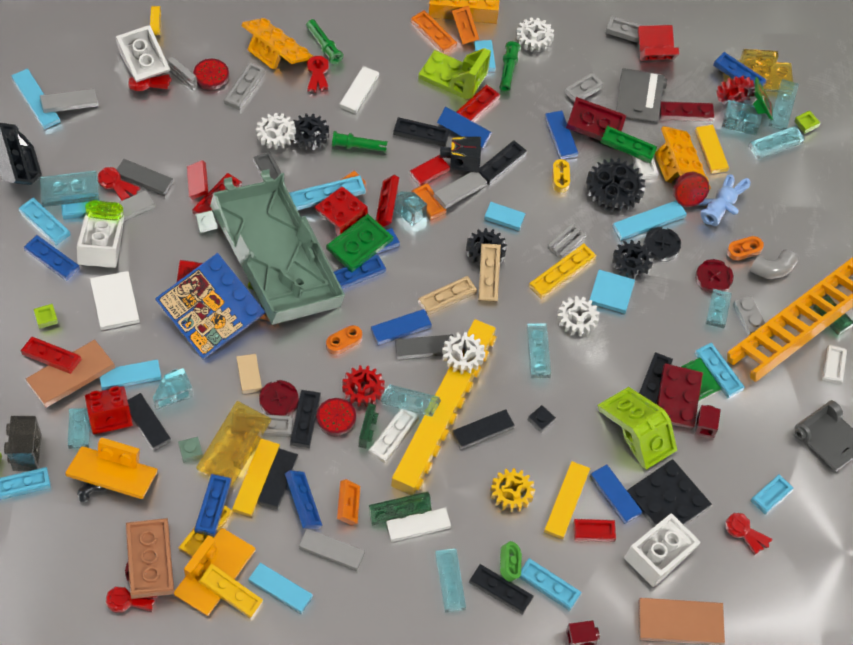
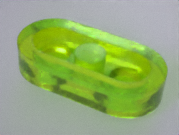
M92 200L85 205L86 215L90 218L115 221L121 219L124 215L123 206L116 202Z

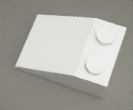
M150 25L116 36L118 50L136 82L170 71Z
M86 212L77 244L78 265L116 268L120 252L124 215Z
M671 513L629 548L624 559L654 587L673 571L701 542Z

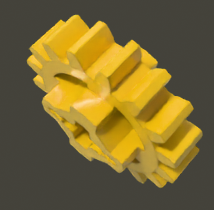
M515 468L512 469V472L505 469L504 474L498 472L497 478H493V485H491L490 489L493 492L491 498L497 499L496 506L502 504V510L509 507L510 512H513L514 508H517L520 512L522 506L527 508L529 502L533 501L532 495L535 493V489L532 488L534 481H529L530 475L524 477L523 470L516 473Z

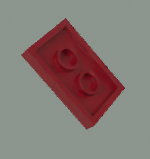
M576 97L566 128L601 141L607 126L622 132L627 115Z
M664 364L657 405L665 410L671 419L672 425L693 429L696 422L703 372Z

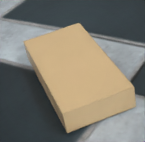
M256 354L236 356L242 394L260 392L262 386Z

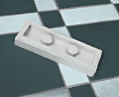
M363 66L342 99L340 108L356 114L378 79L379 72Z
M402 406L370 447L368 453L381 462L386 463L417 423L419 416Z
M446 507L386 521L391 542L451 529Z

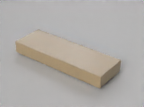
M481 244L478 301L498 302L501 245Z
M465 276L418 298V303L429 316L476 294L477 289L470 278Z

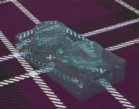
M713 289L705 324L725 328L732 293Z
M87 408L69 409L68 448L75 449L82 446L89 448L90 420Z

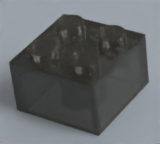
M11 416L10 423L6 425V435L9 436L8 442L4 444V454L7 455V461L11 463L13 471L36 470L39 467L42 436L36 416Z

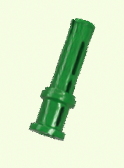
M314 19L309 20L306 23V27L322 46L321 51L327 54L331 64L339 63L344 57L342 51L336 48L334 41L328 39Z
M514 41L507 42L505 45L506 54L503 56L504 68L499 86L500 90L508 92L511 89L514 67L518 63V52L521 50V45Z
M337 131L333 132L332 147L342 146L349 150L355 147L386 153L387 148L380 147L379 145L387 146L388 141L353 137L352 133L346 135L337 133Z

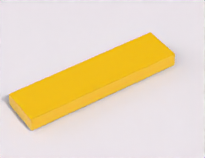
M583 243L531 281L528 287L542 299L594 261L597 255Z
M260 439L233 505V512L252 518L280 444Z
M571 461L544 533L562 540L564 539L589 474V467Z

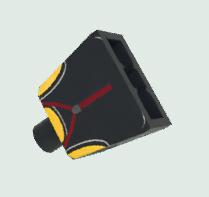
M481 137L452 138L451 147H440V158H451L450 167L452 169L479 173Z

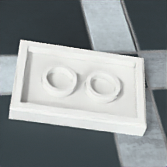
M128 271L90 278L101 331L140 323Z

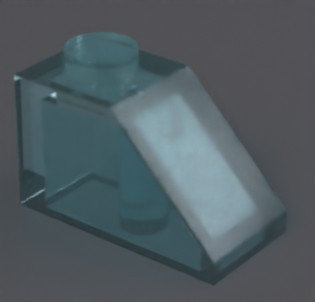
M401 191L396 195L394 210L413 227L426 217L427 203L415 192Z
M184 368L174 369L164 375L153 396L155 410L193 397L192 386Z

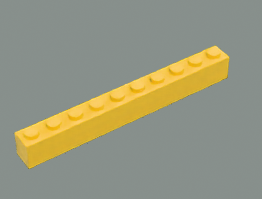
M474 319L467 336L470 337L474 334V340L480 338V345L485 346L483 362H486L489 355L488 349L490 346H494L497 336H495L496 328ZM480 365L477 371L472 368L471 373L464 370L463 374L460 373L459 369L453 372V366L449 367L392 477L391 487L411 496H414L416 490L420 491L424 483L422 478L425 473L429 474L433 465L431 460L433 457L437 458L441 449L439 445L441 441L446 440L449 434V430H447L449 425L455 423L458 415L456 411L458 408L462 409L466 399L464 396L466 392L470 393L474 384L472 380L474 377L477 378L482 367Z

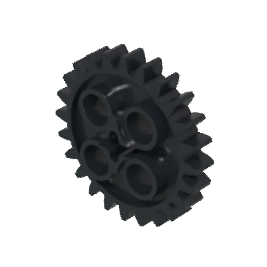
M610 158V162L603 159L602 164L597 162L596 167L592 166L591 171L588 172L586 179V190H589L588 196H593L592 201L598 200L597 206L604 204L605 210L608 206L611 207V211L618 208L619 212H621L622 207L626 210L629 209V206L634 208L636 203H640L646 186L645 179H642L643 173L638 174L639 168L633 169V163L628 166L627 160L621 163L620 158L617 159V162H614L612 158Z

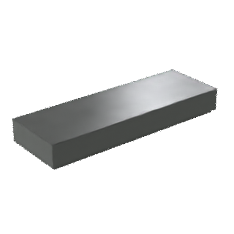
M123 159L116 169L122 179L163 196L166 195L173 184V178L126 159Z
M453 334L395 339L397 360L443 356L444 342L449 341V336H453Z

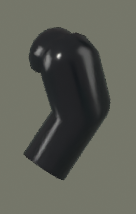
M86 483L77 492V495H79L78 500L86 502L90 498V493L106 491V488Z

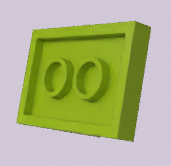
M483 48L467 54L463 62L434 50L420 71L418 78L463 99L472 98L488 74L491 51Z
M627 387L597 405L599 412L622 427L627 444L644 469L647 470L678 451L671 419L665 410L632 388Z

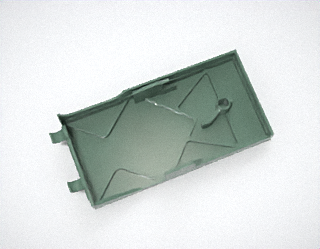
M269 169L262 170L261 177L264 182L237 188L232 183V177L224 178L226 190L214 192L210 207L271 324L341 307L345 294L306 216L301 217L285 186L284 172L273 180L270 177Z

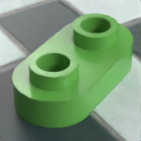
M513 541L504 544L501 547L500 573L509 582L521 576L522 553L520 547Z

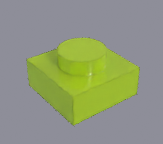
M810 110L797 116L794 120L804 134L818 128L820 125L819 120Z
M53 304L33 309L39 329L58 324Z

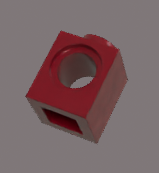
M701 405L697 415L695 435L715 438L719 427L721 409L715 408L712 405Z
M594 620L569 623L567 626L566 634L569 645H596L597 641L600 640L599 629L595 627Z

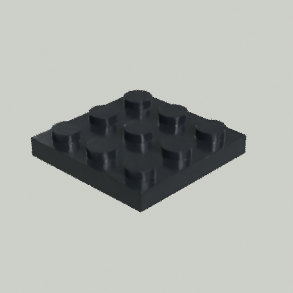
M673 459L627 490L641 509L642 514L653 527L671 513L685 526L712 505Z

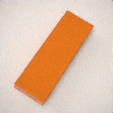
M425 10L411 18L410 22L441 53L445 54L457 47V42Z

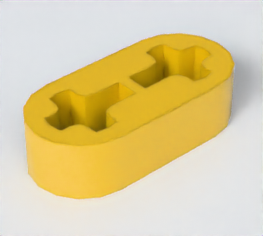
M151 6L150 26L155 36H160L161 6Z
M563 159L556 160L552 169L553 188L559 193L566 192L570 185V166ZM559 167H562L563 173H560ZM560 179L563 180L564 185L559 183Z

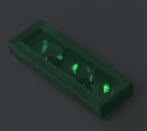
M428 491L369 505L372 526L386 523L388 520L402 519L406 516L432 511L431 497Z

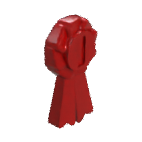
M313 56L307 61L308 71L312 73L307 91L316 93L318 83L320 92L328 90L324 74L329 69V62L323 56Z
M170 74L136 82L131 77L129 78L128 85L134 91H144L149 87L168 89L172 78H170Z
M105 167L98 173L99 185L107 190L114 189L122 201L130 198L127 192L136 195L140 191V187L122 181L120 173L114 167Z
M733 513L725 521L726 531L734 538H743L754 555L764 549L763 546L769 548V542L773 539L750 528V520L743 513Z
M114 587L107 592L106 605L112 612H124L131 606L152 612V606L155 603L153 599L158 596L131 599V593L127 588Z

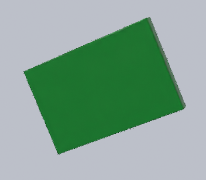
M366 214L328 243L326 249L350 272H353L391 243L393 236L369 214Z

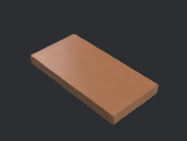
M95 339L73 351V353L80 355L82 360L71 374L52 366H47L26 378L27 384L45 408L115 368L113 361Z
M168 518L127 522L126 535L131 599L174 594Z
M639 598V640L724 645L723 603Z

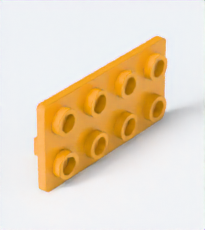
M266 18L242 22L241 26L253 34L247 50L271 69L277 68L281 57L291 64L307 61L313 57L306 48L298 45L293 38L285 35L281 29L273 26Z
M663 126L661 131L666 143L655 152V156L665 181L671 183L678 176L692 171L706 177L703 165L699 161L697 151L692 144L690 134L687 131Z
M101 437L98 442V451L84 446L79 449L65 475L143 499L158 469L139 463V448Z
M221 528L214 538L208 535L185 566V578L174 591V596L204 615L209 616L221 598L198 581L211 563L235 580L256 551L255 547L224 528Z

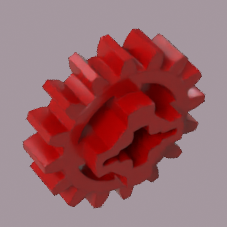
M735 76L732 80L728 78L727 82H721L722 86H718V90H716L719 102H722L723 105L728 103V106L732 104L737 106L740 102L744 104V101H750V97L755 96L754 81L750 80V77L744 79V76L740 78Z
M359 365L358 370L351 368V374L346 372V379L342 380V392L345 393V399L350 398L351 404L357 402L358 407L361 406V403L368 407L369 402L375 405L376 399L381 400L382 394L385 391V380H382V374L376 375L377 369L375 368L370 371L368 365L366 369H363L361 365Z

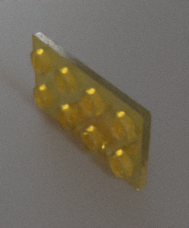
M743 49L738 61L767 80L763 86L765 91L788 93L794 91L791 63L777 62L779 57L778 51ZM723 73V82H727L728 78L732 80L731 77Z
M236 401L196 469L211 477V474L231 478V488L271 423V418Z

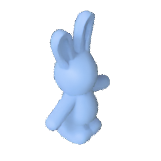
M732 174L727 175L723 187L716 193V198L704 199L703 202L698 204L699 206H707L706 209L701 210L703 222L708 225L718 226L726 210L733 215L738 214L739 210L733 204L736 202L738 195L750 187V179L745 178L733 188L735 183L734 176Z

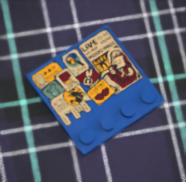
M218 253L155 298L159 306L202 360L206 359L265 314L264 309Z

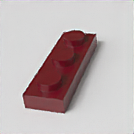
M661 101L660 120L713 122V103Z

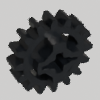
M305 113L304 118L299 115L298 121L293 120L296 128L293 143L298 142L299 148L303 145L305 150L308 147L314 150L315 146L321 148V142L327 143L329 125H327L326 120L321 121V116L315 118L313 113L311 117H308V114Z
M487 228L484 229V232L478 229L477 234L471 233V237L467 239V256L472 257L473 263L478 261V266H480L481 244L501 245V263L507 249L505 238L500 239L501 233L494 234V229L491 232H488Z
M633 240L630 241V244L623 241V244H618L617 249L614 250L612 263H615V269H620L619 274L624 272L627 278L629 275H632L633 279L636 278V275L642 278L643 274H648L652 268L654 256L651 255L652 250H646L647 245L641 246L640 241L637 244Z

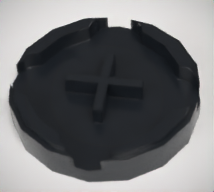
M663 227L651 229L645 237L644 245H647L646 250H652L651 255L654 256V260L667 262L678 256L681 249V239L678 234L669 228L662 229Z

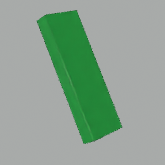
M607 126L600 142L650 164L657 149L655 145Z

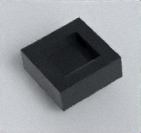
M541 405L528 416L527 420L542 433L555 422L556 417Z

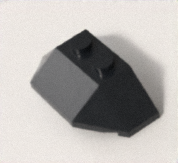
M0 123L1 179L11 183L32 185L42 176L34 146L25 135L18 131L19 128L16 125Z

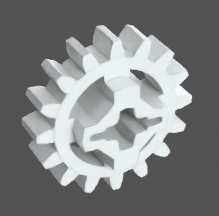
M530 17V21L524 19L523 23H519V28L516 31V40H519L520 45L524 44V49L529 47L531 52L534 49L540 52V48L546 50L547 46H551L554 38V29H551V24L546 25V20L541 22L540 18L534 20Z
M277 113L274 116L267 114V119L262 117V123H257V139L261 141L262 146L267 144L268 149L271 146H274L275 150H277L278 146L284 148L285 143L290 145V140L295 139L296 128L294 121H291L290 117L285 118L283 113L280 116Z
M575 296V300L569 297L567 302L563 301L558 309L557 320H560V327L565 326V332L571 330V335H574L575 332H578L579 336L582 335V332L588 335L589 331H594L596 325H598L600 313L596 311L597 305L591 306L592 300L586 302L585 297L582 300H579L578 296Z
M464 332L463 336L456 333V338L449 336V341L444 342V348L442 349L443 361H447V367L453 366V372L459 369L461 374H463L464 370L471 373L472 368L477 371L479 365L483 364V358H485V346L480 345V338L474 340V334L468 337L467 332Z

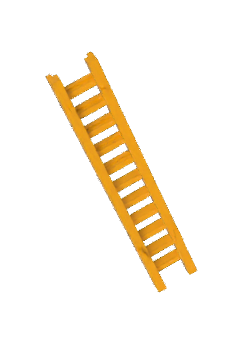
M853 257L727 352V362L735 365L748 355L760 364L750 372V379L757 382L853 307V293L847 296L835 287L841 284L853 292V281L848 278L853 274ZM828 294L840 303L833 306L822 297ZM815 304L827 313L821 316L809 307ZM802 314L814 323L808 326L798 319L797 316ZM788 324L800 332V334L794 336L783 327ZM776 335L787 344L782 347L770 339V337ZM762 345L772 352L773 355L767 357L756 348Z

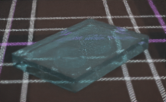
M97 171L40 177L42 207L99 200Z

